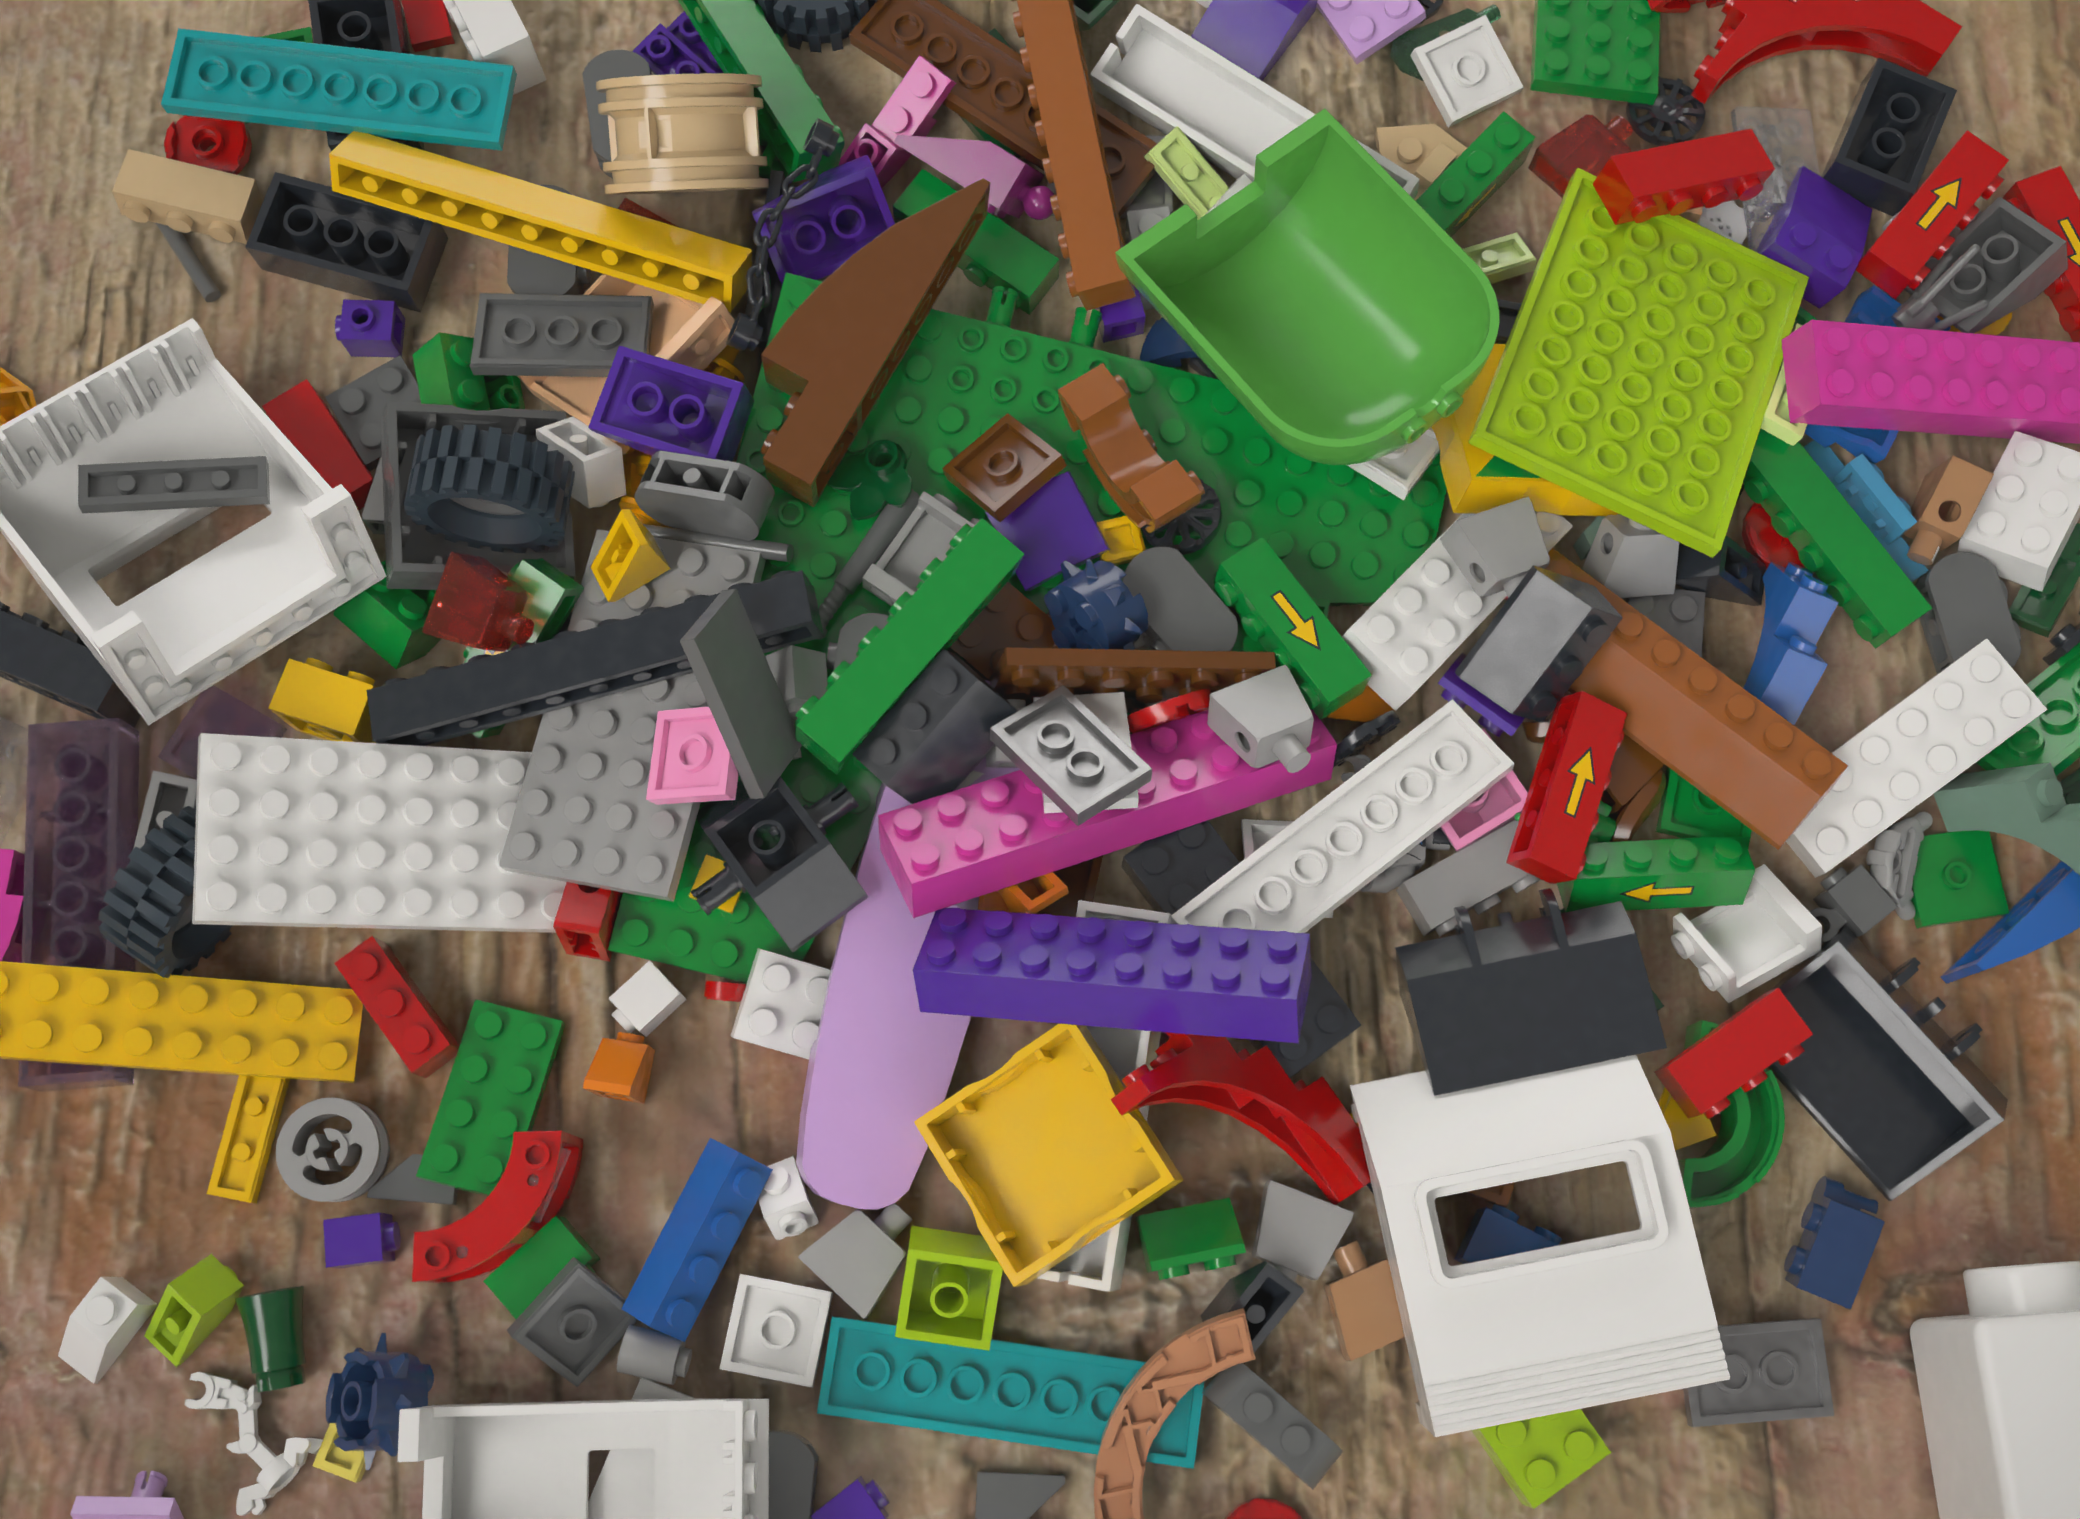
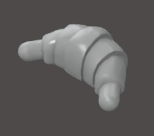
M1925 811L1895 823L1888 830L1882 831L1876 838L1874 850L1870 849L1867 853V865L1871 866L1869 874L1898 906L1895 911L1903 920H1911L1916 914L1915 907L1911 902L1914 894L1911 889L1913 876H1915L1918 861L1917 855L1920 842L1924 839V831L1933 823L1931 814Z

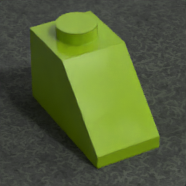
M210 1254L167 1285L144 1337L177 1368L187 1360L232 1311L236 1303L235 1298L239 1297L244 1285L238 1280L237 1275L230 1267L223 1265Z

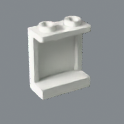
M1763 864L1755 869L1743 905L1716 906L1691 921L1682 912L1673 916L1671 942L1676 952L1683 959L1689 958L1695 964L1707 988L1711 991L1717 990L1730 1003L1821 951L1822 925L1770 869Z

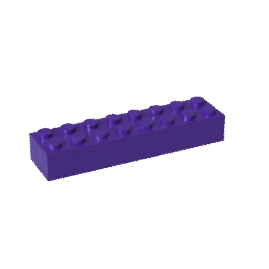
M943 908L935 911L913 967V975L920 1012L1299 1043L1311 982L1310 934L1195 926L1190 924L1111 920L1094 917L1083 918L1050 914L1041 915Z

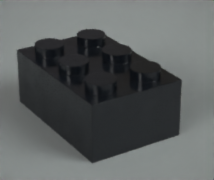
M1878 58L1860 84L1821 177L1864 205L1891 216L1896 215L1915 194L1957 90Z

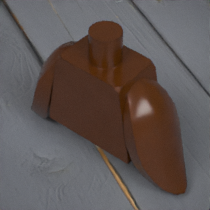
M1552 717L1545 719L1543 723L1538 721L1522 722L1527 740L1543 745ZM1624 734L1622 744L1615 752L1610 768L1612 773L1611 781L1601 797V801L1612 806L1609 817L1619 810L1614 817L1616 829L1609 842L1631 841L1637 830L1657 807L1664 794L1667 777L1662 768L1665 764L1626 734Z

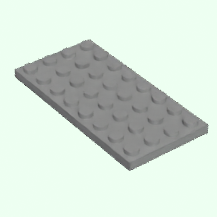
M597 529L581 583L584 590L575 604L568 631L580 632L591 629L607 619L623 620L638 616L643 610L651 607H671L684 603L685 599L694 595L711 596L721 593L722 590H728L734 584L758 583L761 581L766 559L761 557V552L654 537L670 570L618 601L608 602L590 568L610 532ZM694 672L543 713L499 867L510 872L674 902L701 802L656 805L646 800L658 711L709 707Z

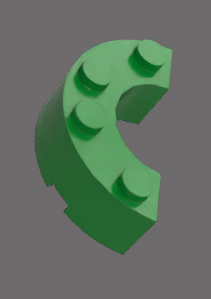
M1701 1020L1687 1026L1684 1050L1719 1025ZM1764 1069L1768 1078L1753 1089L1744 1092L1739 1087L1727 1096L1731 1104L1720 1112L1721 1127L1716 1142L1704 1155L1698 1158L1678 1160L1689 1209L1719 1205L1738 1198L1739 1195L1746 1192L1755 1183H1759L1773 1165L1783 1140L1785 1112L1781 1090L1772 1069Z

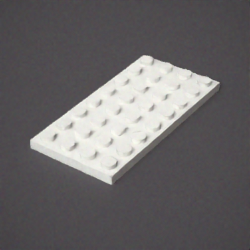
M201 733L198 738L192 924L556 933L553 924L567 882L510 872L499 867L532 752Z

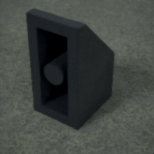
M1727 535L1721 550L1713 558L1679 542L1676 584L1685 590L1705 592V597L1750 606L1762 605L1764 590L1762 577L1766 572L1765 563Z
M1265 1260L1229 1279L1200 1316L1202 1322L1218 1315L1244 1308L1253 1351L1255 1352L1302 1295L1304 1290L1300 1285Z

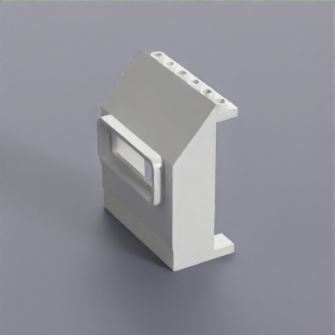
M193 318L0 426V531L46 595L148 725L387 577L351 494L342 484L332 489L215 358L201 327ZM267 457L269 463L270 504L264 505L271 512V515L122 605H114L96 581L220 507L82 514L78 506V465Z
M1636 1055L1435 1096L1433 1095L1426 1071L1350 1085L1354 1102L1350 1107L1355 1123H1358L1419 1399V1402L1415 1403L1419 1422L1434 1437L1730 1379L1671 1131ZM1619 1161L1625 1162L1640 1221L1639 1229L1455 1266L1448 1264L1434 1203L1436 1198Z
M675 1398L443 1404L400 1409L398 1462H419L424 1460L422 1519H588L590 1452L592 1450L652 1449L655 1453L654 1519H769V1399Z

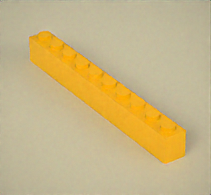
M351 132L329 153L332 191L700 304H705L712 296L723 302L730 313L747 291L746 275L752 265V249L368 133Z

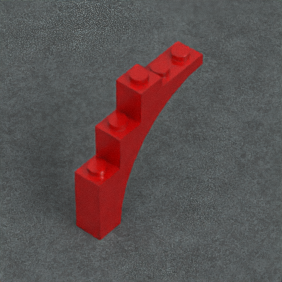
M1727 0L1721 10L1727 16L1718 30L1722 33V36L1714 47L1719 52L1715 58L1708 54L1693 75L1699 82L1691 96L1705 104L1724 83L1744 69L1774 56L1803 50H1841L1867 54L1895 63L1907 70L1927 77L1962 26L1920 0Z
M1165 1032L1169 1040L1155 1050L1158 1057L1149 1063L1153 1070L1150 1071L1147 1065L1144 1064L1122 1079L1126 1088L1110 1099L1121 1116L1146 1105L1170 1102L1200 1105L1230 1115L1258 1130L1283 1149L1314 1180L1334 1205L1371 1182L1360 1129L1325 1078L1322 1076L1308 1086L1303 1079L1293 1084L1267 1045L1250 1055L1246 1048L1236 1053L1226 1037Z

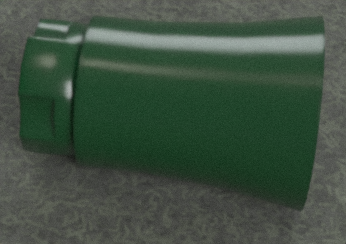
M304 1285L235 1298L244 1325L252 1374L256 1373L257 1392L278 1390L305 1383V1372L302 1365L306 1363L302 1315Z

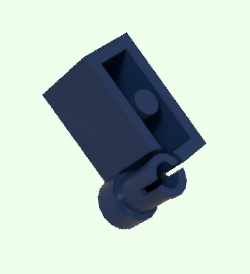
M1823 1176L1820 1178L1814 1188L1811 1202L1806 1206L1801 1219V1227L1804 1228L1800 1242L1798 1246L1793 1245L1786 1256L1784 1270L1787 1272L1785 1280L1796 1288L1851 1310L1885 1221L1860 1210L1864 1209L1877 1215V1200L1869 1199L1846 1190L1843 1183Z

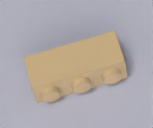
M131 149L127 150L112 190L121 215H125L133 221L140 223L150 221L168 225L173 230L183 233L193 231L206 234L225 243L235 241L247 244L262 205L255 179Z

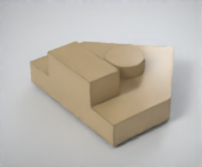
M1436 124L1380 127L1375 132L1376 150H1378V153L1419 178L1418 194L1414 198L1415 201L1467 149V147Z

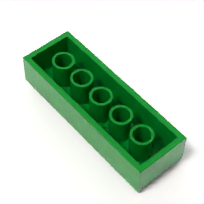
M983 518L973 528L966 523L956 533L949 543L951 547L945 555L947 557L942 562L936 557L930 562L919 576L921 581L916 586L918 590L913 595L905 591L888 611L890 615L886 620V626L881 630L875 625L858 644L857 647L860 649L856 653L857 658L850 665L846 660L842 661L828 677L827 682L829 684L825 688L827 692L820 700L815 695H812L796 713L795 716L798 719L795 721V739L836 775L854 757L852 753L943 649L948 650L1015 575L1024 553Z

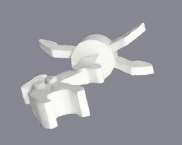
M192 1373L190 1380L203 1382L206 1392L199 1400L185 1399V1406L191 1409L202 1410L236 1409L238 1412L240 1439L239 1441L228 1443L227 1449L237 1454L247 1453L262 1468V1471L256 1480L258 1484L239 1489L236 1500V1513L239 1516H245L252 1511L254 1515H260L267 1507L265 1499L274 1497L277 1492L292 1481L300 1467L305 1464L308 1453L316 1454L319 1451L323 1439L299 1437L286 1439L284 1453L276 1456L258 1436L257 1409L262 1404L261 1392H257L256 1385H252L248 1390L237 1385L236 1380L213 1375L212 1373Z

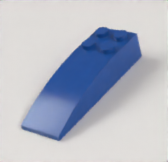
M2060 860L2009 910V914L2002 916L1940 978L1948 984L2027 955L2080 928V875Z

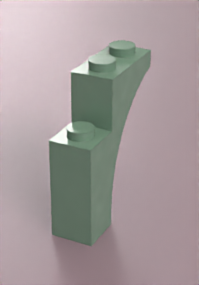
M2051 763L1959 774L1933 794L1947 832L1979 830L2010 835L2044 849L2080 875V803L2066 804L2062 786L2056 778Z

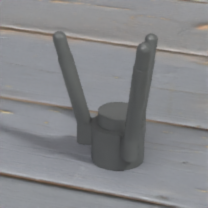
M1978 244L1972 245L1939 278L1953 260V254L1947 253L1909 299L1896 309L1897 312L1891 316L1896 326L1942 331L1988 307V301L1982 300L1936 323L1935 318L1940 312L1931 302L1979 252L1980 246Z

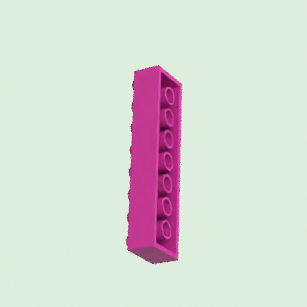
M1810 320L1781 340L1790 423L2011 439L2014 432L2018 431L2048 442L2080 444V343L1822 320Z

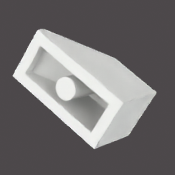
M574 416L536 429L537 439L548 444L547 451L558 450L564 455V461L572 463L575 477L571 497L590 509L592 507L605 506L611 500L626 495L623 455L620 446L603 435L591 431L586 424Z
M101 1276L70 1315L58 1357L93 1384H98L158 1304L123 1277Z

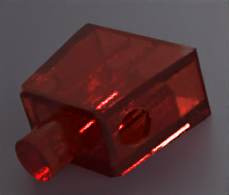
M1586 114L1537 147L1528 169L1563 199L1569 181L1577 168L1598 176L1611 156L1632 152L1631 148L1624 143L1633 133L1632 126L1622 116H1615L1604 125L1594 115Z
M450 552L422 632L477 649L505 652L509 649L512 641L524 644L530 639L534 631V622L522 615L528 599L526 590L486 559L475 555Z

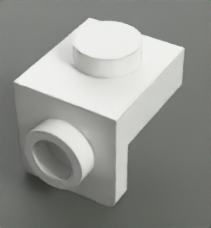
M794 1156L767 1166L773 1169L758 1201L763 1217L775 1239L781 1240L785 1237L799 1235L807 1228L818 1224L816 1212L809 1200Z

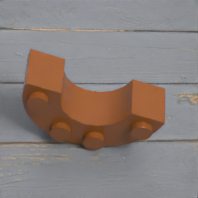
M1102 363L1058 389L1060 402L1071 430L1075 432L1080 429L1087 448L1082 450L1085 458L1113 501L1138 528L1148 524L1150 526L1145 529L1148 533H1151L1200 503L1201 496L1205 494L1201 481L1193 471L1190 470L1186 473L1177 459L1172 462H1165L1156 453L1157 447L1153 438L1147 430H1141L1135 420L1128 401L1131 398V393L1120 375L1117 374L1113 377Z

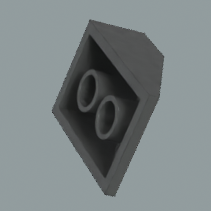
M1999 196L1955 237L1954 243L1939 260L1933 258L1926 264L1932 271L1947 253L1953 254V260L1939 276L1940 278L1972 245L1978 244L1980 246L1979 252L1931 300L1939 310V316L1943 319L1982 300H1987L1988 307L1953 325L1963 333L1974 334L2035 299L2068 269L2067 241ZM1908 286L1904 289L1910 295L1914 292Z

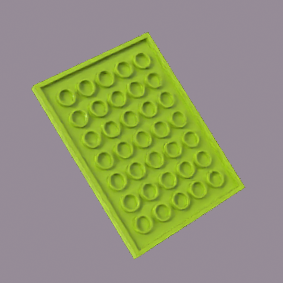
M1577 168L1565 191L1468 443L1713 558L1722 548L1782 363L1783 351L1781 340L1792 332L1809 277L1679 215L1672 216L1666 214L1652 217L1642 223L1632 221L1615 225L1593 186L1597 176Z

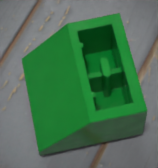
M439 332L412 355L421 404L453 405L476 411H490L502 408L525 409L520 378L518 376L473 375L470 364L474 338Z
M385 560V561L381 562V564H382V567H383V569H384V571H385V573H386V560ZM385 577L337 607L333 615L393 668L398 669L426 656L469 611L471 604L456 590L387 589Z
M1230 1197L1136 1217L1147 1273L1157 1271L1159 1280L1190 1274L1188 1265L1203 1262L1205 1271L1237 1265L1235 1255L1246 1253Z

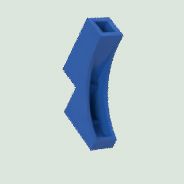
M1770 562L1762 577L1765 586V614L1762 633L1752 668L1743 688L1792 725H1795L1828 665L1815 653L1818 648L1816 643L1839 602L1826 592L1828 585L1812 577L1813 573L1808 569L1789 562L1786 568Z

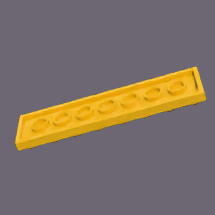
M0 961V1059L354 1083L363 1004L352 989L170 975L169 978H163L155 973Z

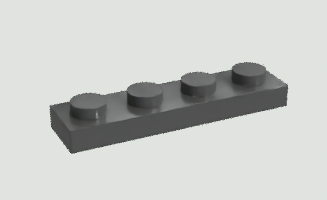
M266 456L78 465V506L82 514L270 504L269 463Z

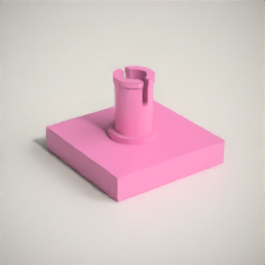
M699 707L658 711L646 800L656 805L735 800L738 771L710 708Z

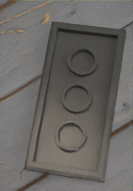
M480 293L470 364L473 375L607 377L619 346L649 354L654 310L652 296Z
M737 589L722 590L683 636L680 643L750 799L765 798L802 745L795 739L796 728Z

